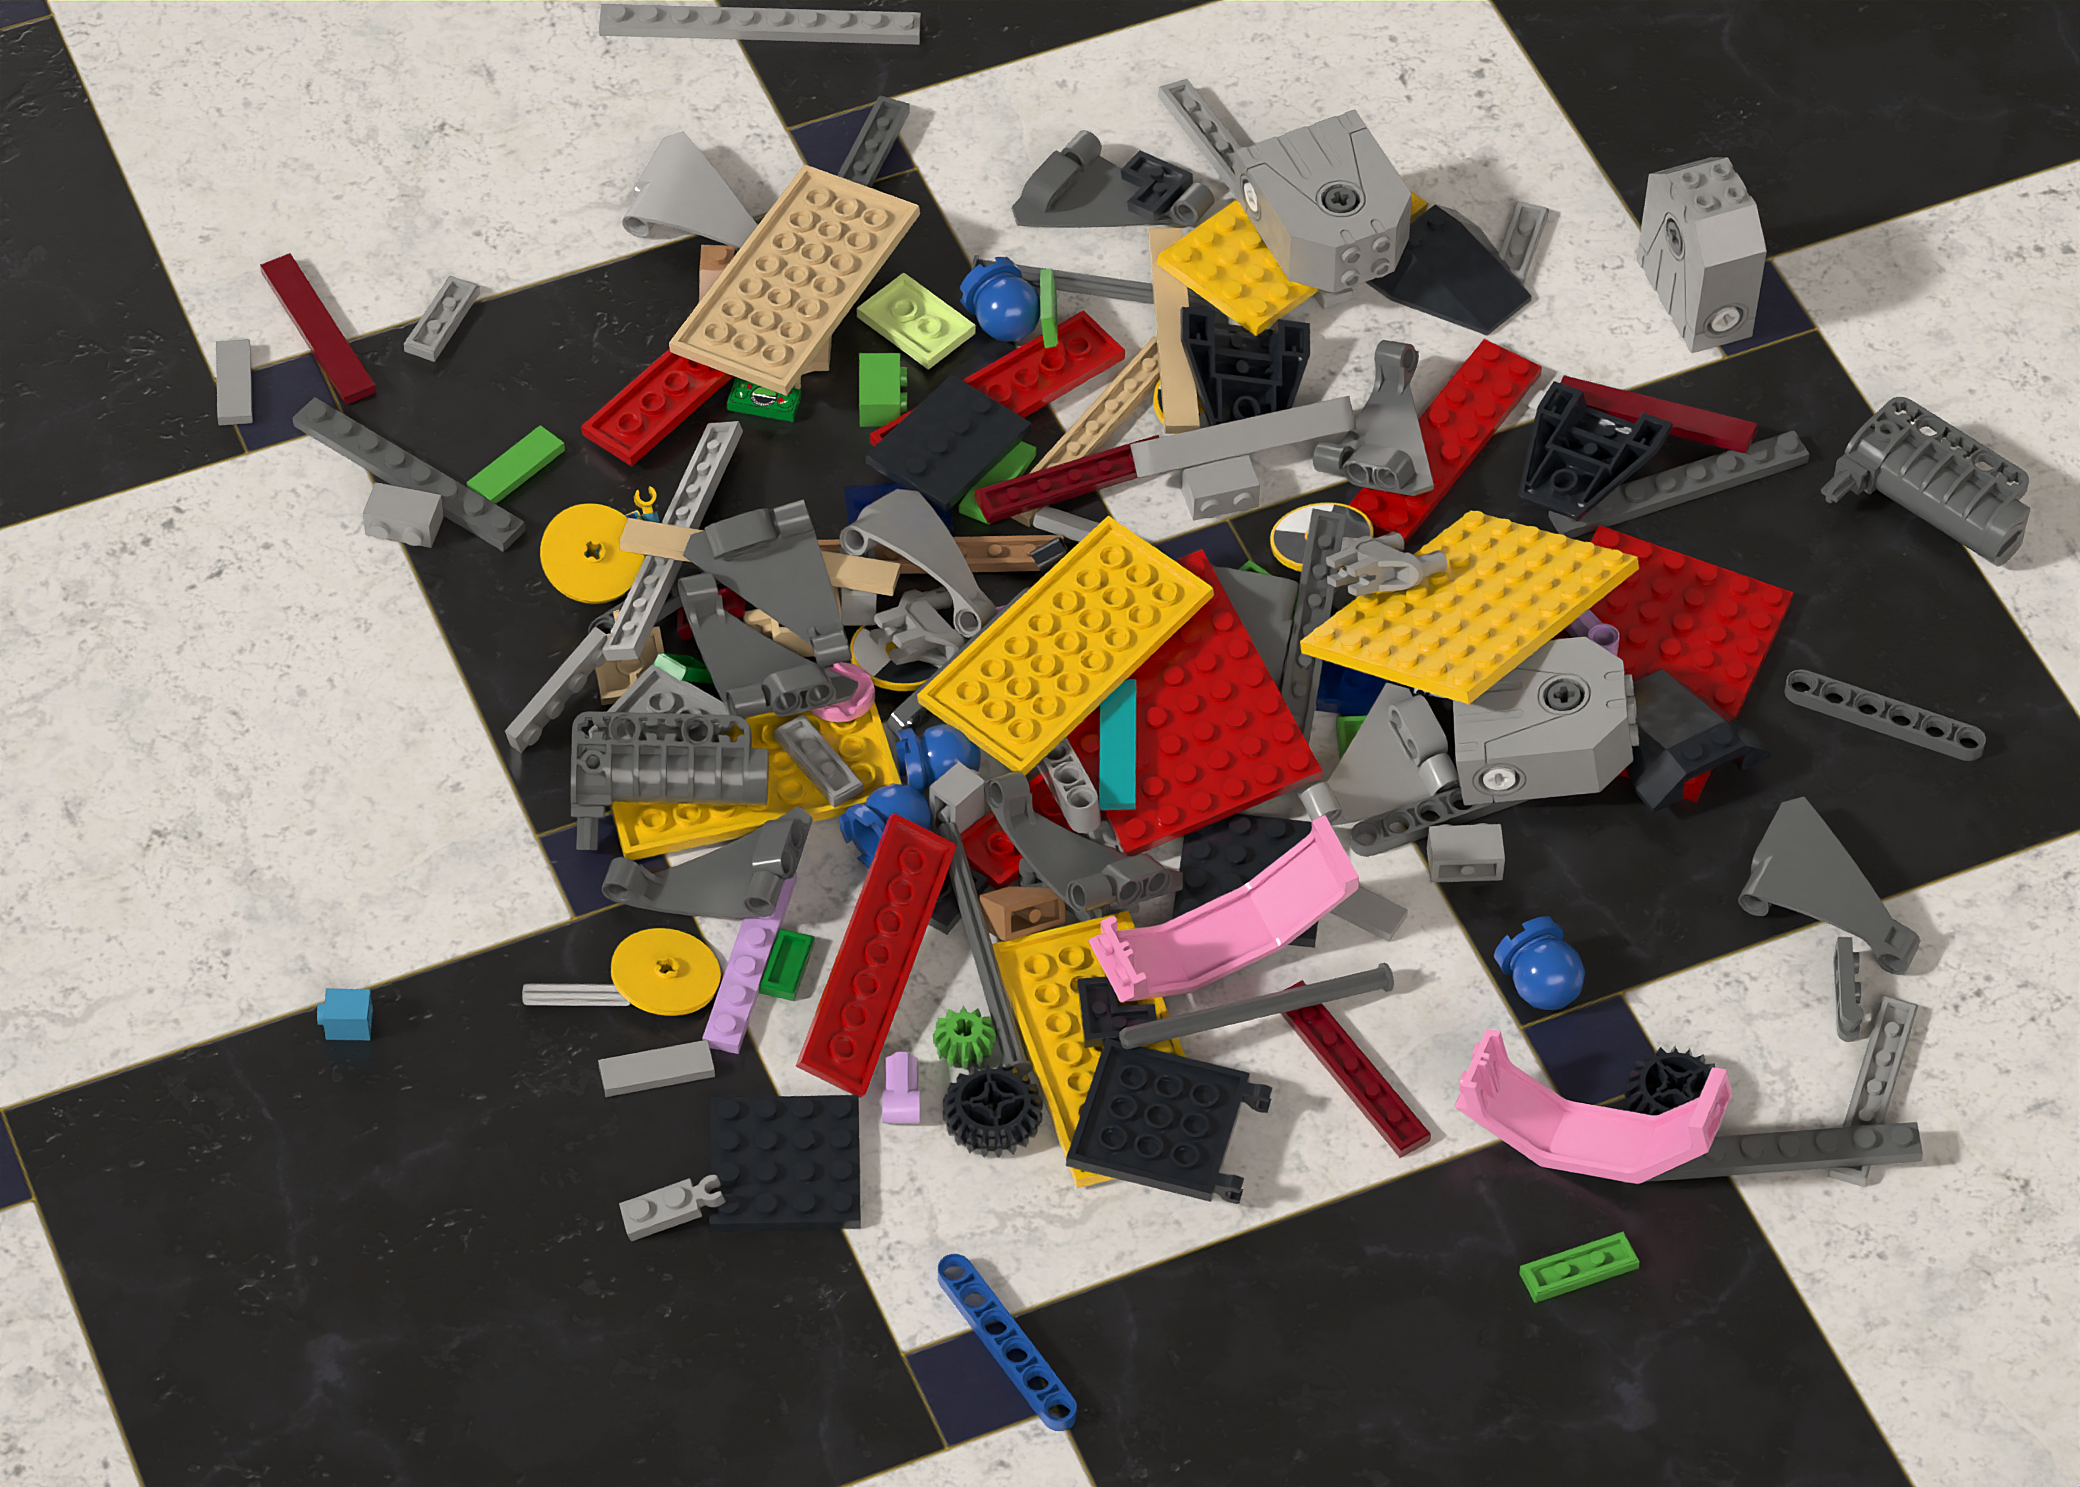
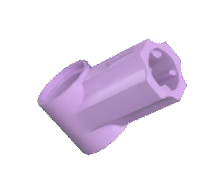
M1589 609L1564 628L1572 638L1587 637L1610 653L1618 656V630L1612 625L1603 624Z
M895 1052L893 1055L886 1057V1090H883L882 1123L920 1124V1091H917L918 1058L910 1055L908 1052Z

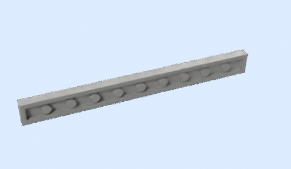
M601 4L599 33L600 36L919 45L921 13Z
M1188 79L1160 86L1158 92L1160 100L1234 194L1235 150L1240 149V145ZM1345 288L1335 293L1318 289L1313 296L1324 309L1351 300L1353 289Z
M739 421L708 423L662 524L692 529L699 528L743 433ZM646 555L602 649L607 661L639 659L683 563L682 560Z

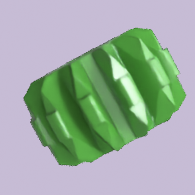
M964 1005L960 1013H955L948 1009L946 1018H938L936 1030L933 1033V1044L937 1047L939 1059L947 1058L950 1067L956 1063H961L965 1070L970 1062L980 1067L983 1057L990 1058L993 1052V1045L996 1042V1032L992 1028L990 1017H981L979 1008L969 1013Z

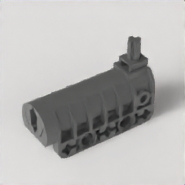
M1895 397L1889 400L1857 431L1846 447L1845 454L1837 460L1834 477L1821 489V493L1826 496L1825 500L1829 503L1833 501L1837 503L1849 490L1857 495L1863 490L1868 494L1878 490L1997 567L2010 560L2021 547L2031 509L2019 501L2027 492L2029 484L2028 474L2023 469L1906 397ZM1902 410H1904L1907 413H1901L1900 415L1895 414V411L1901 412ZM1929 427L1937 432V434L1932 436L1925 435L1919 429ZM1951 446H1952V447L1959 446V447H1961V448H1957L1956 450H1953V449H1951ZM1985 462L1993 467V469L1983 471L1977 468L1975 464ZM2007 481L2010 483L2015 481L2017 483L2019 482V484L2014 483L2010 486L2007 484Z
M593 711L581 713L576 717L572 726L571 817L577 818L576 850H598L599 818H605V806H613V802L767 806L769 750L751 748V729L746 720L736 715ZM611 720L609 724L610 740H606L608 735L605 732H593L592 738H588V735L582 732V727H588L589 721H593L599 728H608L606 721ZM626 721L633 722L636 727L633 737L625 740L620 739L617 733L620 724ZM647 721L646 726H649L648 729H659L661 723L665 722L666 726L671 730H679L678 722H683L681 728L683 741L678 742L679 736L674 733L665 734L664 740H660V737L655 733H646L647 740L642 741L644 736L642 722ZM697 723L705 724L708 727V735L702 741H693L689 737L690 728ZM714 723H719L718 728H720V731L732 730V725L737 724L740 731H744V735L738 736L737 742H732L728 735H718L720 742H714L716 736Z

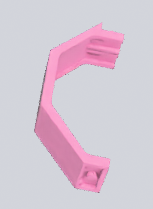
M1324 815L1312 821L1311 833L1244 886L1157 926L1117 931V921L1113 915L1100 922L1101 934L1088 941L1121 1003L1192 993L1282 950L1357 891L1359 876L1327 817Z
M1486 1029L1481 1042L1476 1043L1474 1047L1472 1062L1468 1071H1464L1461 1076V1093L1454 1107L1539 1166L1640 1184L1709 1152L1732 1096V1089L1727 1070L1712 1067L1699 1098L1660 1115H1647L1573 1102L1562 1098L1513 1065L1508 1058L1501 1031Z

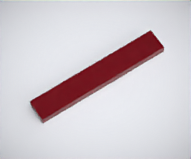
M291 253L260 264L262 275L344 404L347 405L375 394L374 382Z
M1565 375L1560 382L1583 391L1587 407L1632 423H1636L1642 412L1672 422L1673 428L1669 433L1670 435L1747 453L1757 433V423Z
M1155 435L975 490L974 498L989 524L1137 478L1130 444L1160 437Z
M1301 980L1298 983L1288 987L1287 989L1304 986L1306 984L1303 980ZM1322 1003L1280 1013L1399 1158L1430 1142L1431 1133Z

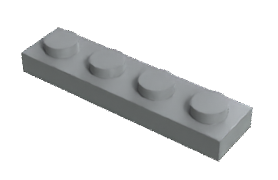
M594 627L505 730L509 743L513 748L522 753L528 745L531 746L536 743L541 736L542 729L550 719H555L561 714L569 697L573 693H578L584 687L588 675L595 667H600L605 663L606 658L602 649L606 643L607 635Z

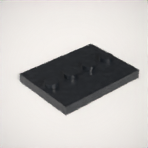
M951 375L866 454V464L907 490L919 491L928 503L946 513L1031 433V423L956 376Z

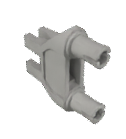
M1391 532L1378 538L1363 536L1352 540L1349 548L1326 557V565L1333 568L1342 565L1346 566L1340 568L1337 574L1327 576V583L1334 587L1351 584L1348 585V593L1355 596L1377 591H1398L1419 585L1424 577L1446 570L1448 563L1445 554L1439 552V550L1418 557L1408 552L1403 553L1404 540L1396 532Z
M943 586L925 592H920L916 589L905 591L898 607L875 614L873 621L880 629L871 630L870 637L877 645L894 642L899 647V649L891 650L889 653V658L896 665L918 660L943 665L972 638L959 634L956 629H953L937 613V610L947 609L952 605V597Z

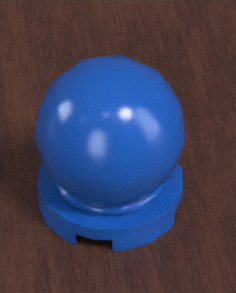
M995 257L996 263L990 264L985 268L979 264L962 282L960 290L963 292V296L960 302L968 312L976 315L982 330L995 340L1003 342L1023 340L1035 330L1040 320V298L1036 289L1022 279L1021 270L1008 257Z
M939 724L927 728L919 737L915 736L912 728L896 730L897 737L900 738V741L896 742L900 776H907L908 786L918 790L922 796L923 789L929 788L958 762H961L969 769L979 772L981 764L980 748L957 728L949 724Z
M892 783L878 788L866 799L864 805H852L839 817L840 830L846 844L853 841L856 848L862 854L857 859L868 869H870L888 818L893 813L930 831L932 818L930 806L922 794L913 787Z
M1549 916L1537 917L1523 923L1522 926L1525 928V931L1518 934L1512 940L1507 935L1497 946L1494 958L1503 973L1513 975L1514 985L1523 1000L1537 1009L1558 1010L1564 1008L1579 996L1583 989L1585 968L1579 953L1571 945L1563 942L1564 933L1559 924L1554 923Z

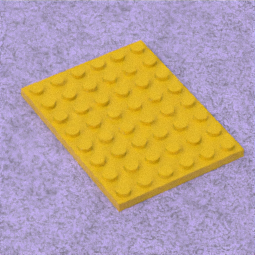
M1471 510L1413 554L1418 557L1439 550L1447 558L1446 570L1426 576L1419 585L1408 589L1377 591L1358 596L1300 641L1301 651L1303 654L1469 705L1639 569L1638 557L1622 553L1619 550L1600 547L1591 542H1582L1562 534L1550 533L1534 526H1525L1511 522L1508 519H1500L1483 514L1480 511Z

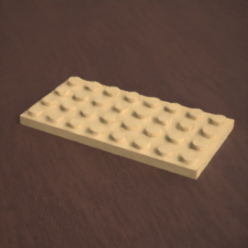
M804 164L669 342L670 352L787 396L919 217V205Z

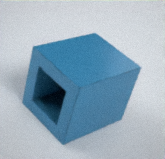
M326 988L324 1003H318L317 1023L318 1025H324L326 1040H370L373 1017L370 989Z

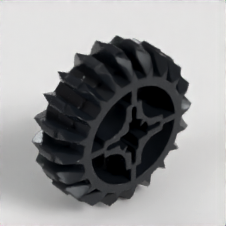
M1674 1046L1670 1053H1666L1660 1047L1656 1051V1056L1647 1052L1643 1057V1061L1636 1060L1633 1070L1627 1075V1086L1625 1087L1624 1096L1626 1097L1625 1100H1627L1628 1111L1647 1115H1660L1694 1100V1093L1698 1091L1702 1093L1712 1067L1715 1068V1063L1705 1064L1704 1054L1696 1058L1693 1057L1690 1048L1685 1053H1679L1676 1046ZM1651 1083L1656 1086V1093L1652 1096L1647 1091V1087Z
M986 1062L981 1071L971 1066L969 1076L959 1073L956 1083H950L948 1094H945L943 1098V1121L946 1124L949 1136H955L957 1146L966 1144L969 1154L976 1149H980L983 1158L988 1154V1151H995L997 1157L1000 1158L1002 1150L1007 1149L1014 1155L1017 1145L1026 1148L1029 1143V1137L1035 1138L1038 1126L1042 1123L1041 1110L1043 1109V1101L1041 1096H1039L1037 1085L1030 1084L1028 1074L1018 1077L1019 1072L1016 1066L1010 1071H1004L1002 1062L997 1069H990ZM993 1111H996V1117L993 1116Z

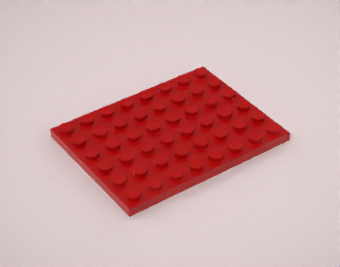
M1599 525L1591 543L1638 557L1639 569L1589 608L1603 624L1612 625L1618 630L1619 647L1617 657L1623 660L1625 675L1632 674L1634 683L1663 669L1737 718L1789 609L1794 592ZM1563 629L1551 640L1572 637ZM1625 768L1619 775L1629 778ZM1712 770L1685 782L1683 798L1697 803Z
M1203 550L1175 560V562L1212 586L1214 596L1126 679H1136L1137 684L1136 810H1102L1126 856L1133 857L1323 778V771ZM1100 705L1066 736L1097 792L1098 802Z

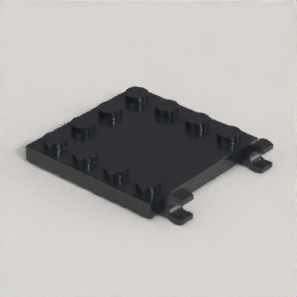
M1106 1038L1066 1157V1166L1209 1202L1212 1201L1213 1195L1216 1193L1227 1202L1239 1204L1243 1194L1244 1178L1221 1173L1242 1103H1246L1257 1112L1268 1113L1272 1100L1270 1098L1272 1087L1264 1084L1249 1083L1250 1073L1141 1046L1124 1049L1120 1041Z

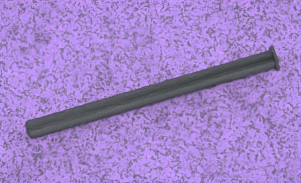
M975 255L972 270L979 264L985 268L990 264L996 263V261L979 259V256ZM1016 264L1021 270L1022 279L1032 287L1040 288V270L1046 268ZM1052 269L1054 271L1056 290L1154 304L1152 283ZM1187 289L1189 308L1212 310L1215 313L1225 314L1192 289Z
M954 822L943 823L939 826L937 834L957 844L948 871L1005 1063L1004 1071H1010L1016 1066L1019 1072L1018 1077L1023 1076L1032 1070V1064L1025 1058L958 826Z
M1380 963L1376 969L1126 1027L1119 1032V1038L1124 1049H1131L1383 989L1389 992L1394 988V977L1387 963Z

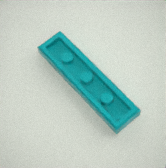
M1136 679L1125 680L1100 704V810H1136Z

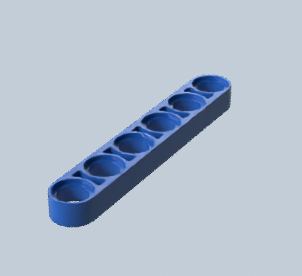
M960 1254L944 1256L938 1264V1282L941 1288L1042 1422L1054 1431H1065L1071 1428L1076 1421L1077 1404L1073 1396L972 1263ZM950 1267H959L964 1270L965 1274L960 1279L952 1280L947 1278L944 1272ZM971 1294H979L986 1301L982 1306L972 1307L965 1302V1298ZM999 1321L1006 1325L1007 1329L1001 1334L994 1335L989 1333L985 1327L990 1322ZM1021 1349L1028 1356L1022 1362H1013L1006 1355L1010 1350ZM1033 1377H1043L1048 1381L1049 1385L1043 1390H1034L1027 1383ZM1054 1405H1064L1070 1410V1413L1064 1418H1055L1049 1414V1409Z

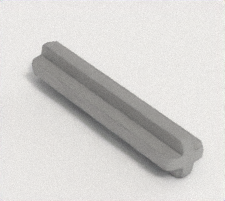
M525 984L522 992L525 1005H630V1002L619 993L614 984Z

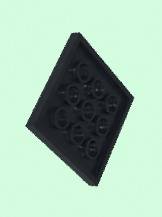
M1234 814L1184 835L1179 872H1183L1182 890L1176 891L1172 920L1250 882L1311 833L1312 822ZM1319 921L1288 945L1315 948Z
M859 1095L710 1098L709 1175H717L721 1186L712 1189L709 1194L721 1191L726 1201L721 1206L709 1207L710 1232L861 1229Z

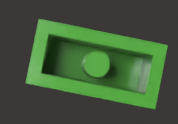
M859 353L860 427H883L900 417V413H907V392L900 393V387H907V367H900V353Z

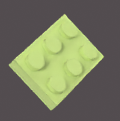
M902 273L857 307V317L928 370L975 334L974 323L905 273Z

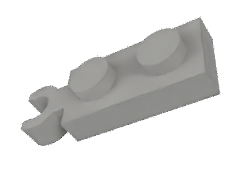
M717 1175L706 1176L697 1186H694L689 1178L619 1203L625 1229L631 1242L702 1217L700 1210L702 1206L718 1207L724 1204L726 1201L721 1191L709 1194L712 1189L721 1186Z

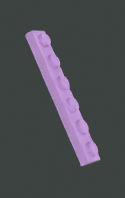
M797 872L793 878L784 880L775 911L771 916L743 918L702 1038L708 1041L709 1048L739 1054L759 995V984L797 882Z

